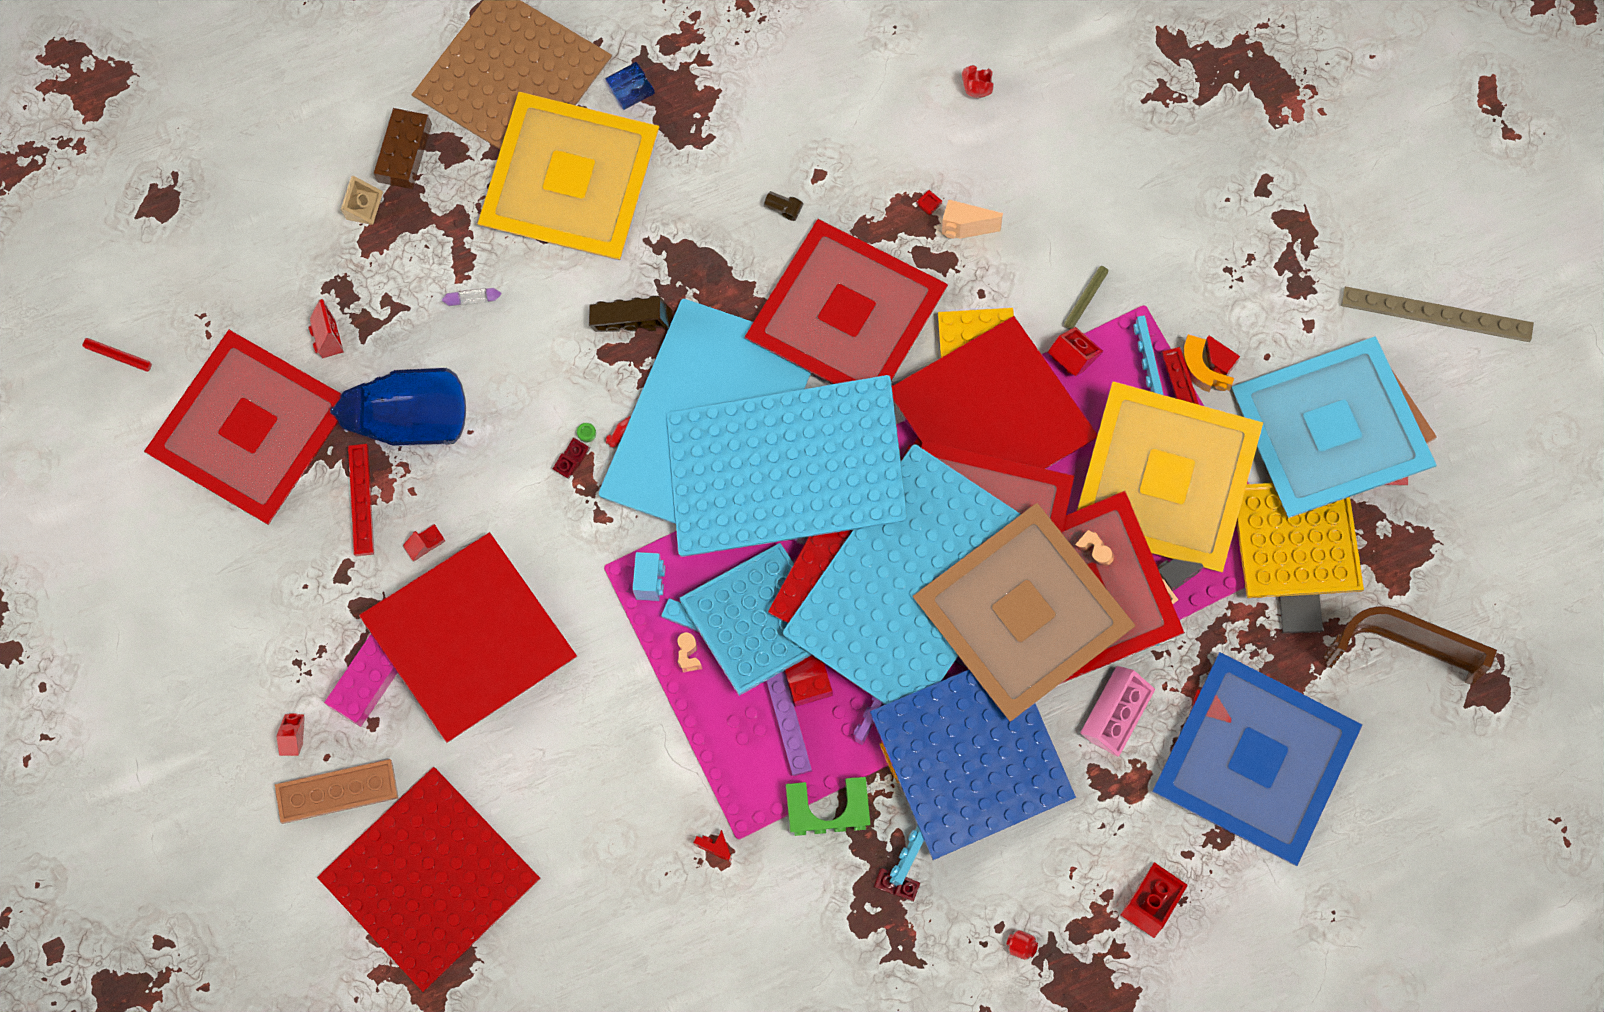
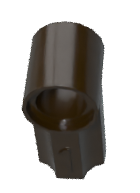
M772 191L767 194L764 202V207L781 213L784 218L790 221H796L804 205L798 198H787Z

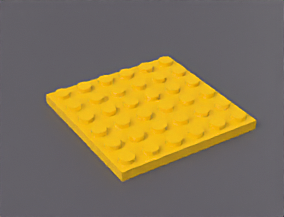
M1273 483L1246 484L1236 523L1247 598L1353 593L1364 590L1350 497L1288 518Z

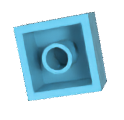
M636 552L633 592L636 600L660 601V595L664 594V584H662L661 578L665 577L666 565H664V560H661L658 553Z

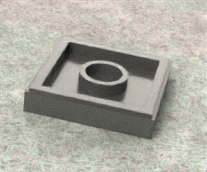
M1320 594L1279 597L1283 634L1323 631Z

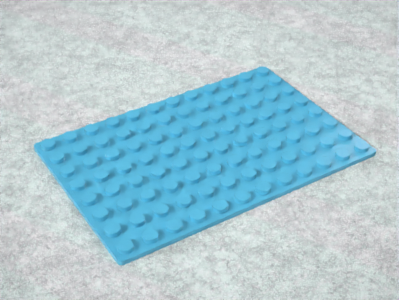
M682 299L599 490V496L676 524L667 414L674 411L803 390L806 387L811 372L745 339L746 333L753 324L752 321Z
M888 375L674 411L667 414L678 553L681 557L907 520L891 378Z
M913 445L901 461L907 520L854 529L783 631L785 637L885 705L941 682L958 657L957 653L912 596L1021 515L917 445Z

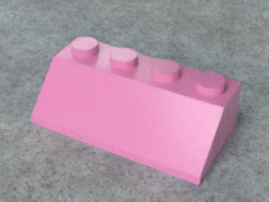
M1117 666L1080 733L1091 743L1119 757L1156 689L1134 670Z

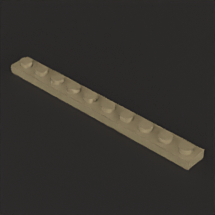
M1347 286L1344 288L1341 303L1343 307L1524 342L1531 341L1534 322Z

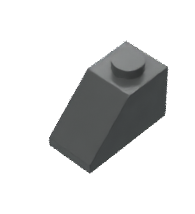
M1173 559L1170 562L1166 560L1158 566L1161 577L1172 592L1200 573L1204 567L1202 563Z

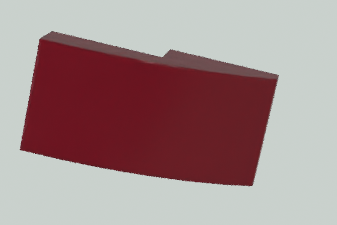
M573 437L566 451L561 453L552 469L569 479L591 447Z
M880 868L874 888L914 902L920 882L905 877L902 885L896 886L890 883L892 878L890 876L891 872Z

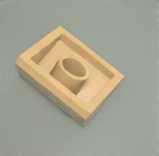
M351 176L341 207L346 220L373 225L383 191L355 176Z

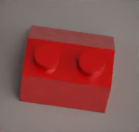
M1074 327L1059 335L1048 350V353L1056 362L1062 364L1068 373L1076 377L1083 373L1103 353V350L1077 327Z

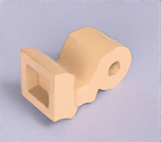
M1088 530L1075 544L1082 551H1086L1090 546H1094L1092 557L1100 565H1110L1114 560L1113 552L1109 547L1104 546L1096 532L1093 533Z
M682 633L678 637V645L681 649L678 659L679 666L683 672L702 669L701 663L697 658H688L697 650L695 638L690 633Z

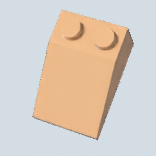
M948 200L942 221V234L951 239H961L1000 232L1003 213Z

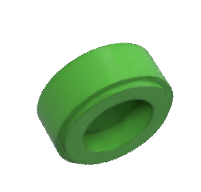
M591 423L581 424L577 429L578 438L585 443L593 441L596 437L595 427Z

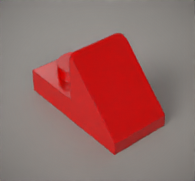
M434 524L420 534L414 531L403 547L414 562L444 543L445 539Z
M722 830L715 844L712 843L713 839L702 835V838L696 836L693 842L694 846L731 862L732 857Z

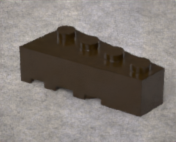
M650 296L644 299L635 297L626 301L616 299L614 302L598 301L596 304H589V326L595 332H620L621 328L627 331H637L638 328L656 331V328H665V331H668L672 322L673 310L659 296Z

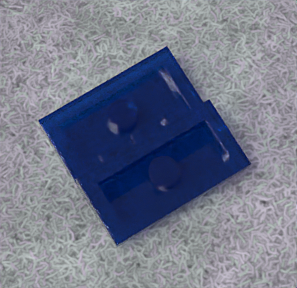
M637 62L605 78L623 110L655 94L654 88Z

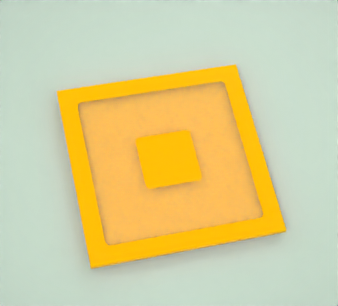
M518 92L477 224L620 260L659 126Z
M1112 382L1077 510L1126 491L1151 553L1171 559L1202 563L1204 568L1223 572L1263 422Z

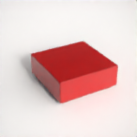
M930 190L916 202V205L929 216L942 204V200Z

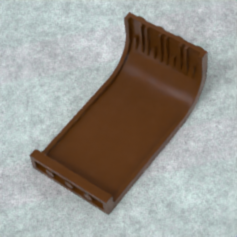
M1376 606L1365 609L1355 615L1341 634H1338L1333 643L1327 648L1323 659L1326 660L1324 666L1332 669L1333 665L1336 664L1340 656L1346 651L1352 636L1361 633H1372L1468 671L1465 683L1473 685L1491 668L1497 649L1398 609Z

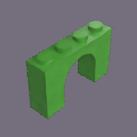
M866 777L845 779L846 808L840 817L831 821L821 820L811 812L808 805L806 782L786 784L790 833L794 832L795 836L806 835V831L814 830V834H824L826 829H834V832H845L846 827H854V831L866 830V826L870 825Z

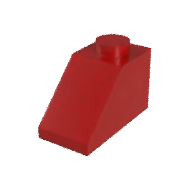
M1210 335L1206 338L1205 350L1209 369L1228 376L1238 363L1240 356Z

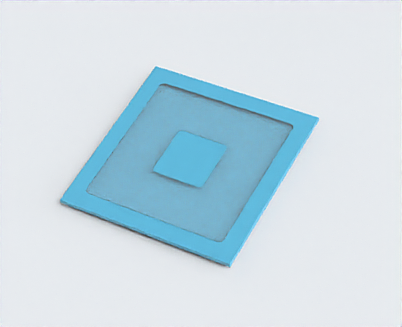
M1376 336L1232 386V391L1243 416L1263 422L1257 448L1288 518L1437 466Z

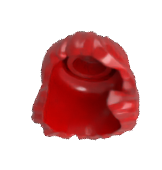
M975 65L963 69L962 80L965 91L969 96L983 98L992 94L994 84L992 83L993 72L991 69L979 71Z

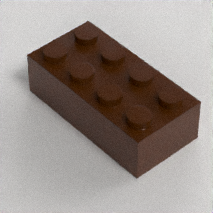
M393 108L374 170L378 183L413 189L432 126L428 114Z

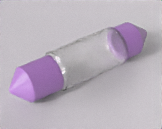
M495 288L462 290L447 293L442 301L448 306L488 303L489 301H496L502 293Z

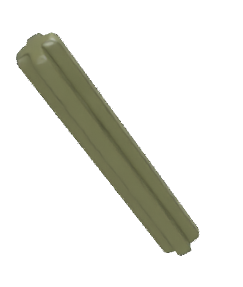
M1100 266L1064 322V326L1069 330L1075 327L1107 276L1108 269L1106 267Z

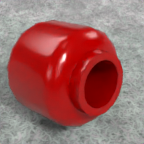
M1018 930L1013 935L1010 934L1007 939L1006 945L1009 946V953L1015 957L1028 960L1030 957L1033 958L1037 952L1038 942H1036L1034 935Z

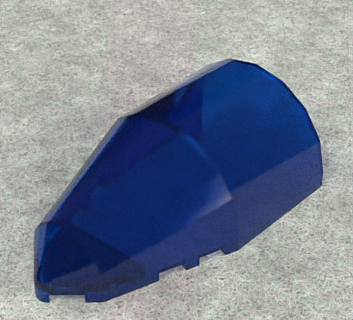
M449 368L405 369L391 371L390 374L382 377L379 376L374 378L375 380L345 390L340 395V400L330 409V413L336 417L343 429L392 446L455 444L463 432L466 419V398L461 381L457 374Z

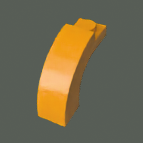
M1188 334L1182 354L1191 381L1197 387L1207 392H1210L1212 386L1220 391H1230L1234 378L1213 372L1203 361L1202 352L1206 339Z

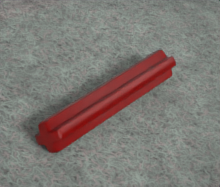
M85 338L82 344L85 349L146 372L150 371L152 363L148 360L90 338Z

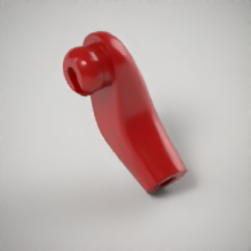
M628 416L616 426L613 435H607L605 439L606 444L614 448L620 443L631 416Z

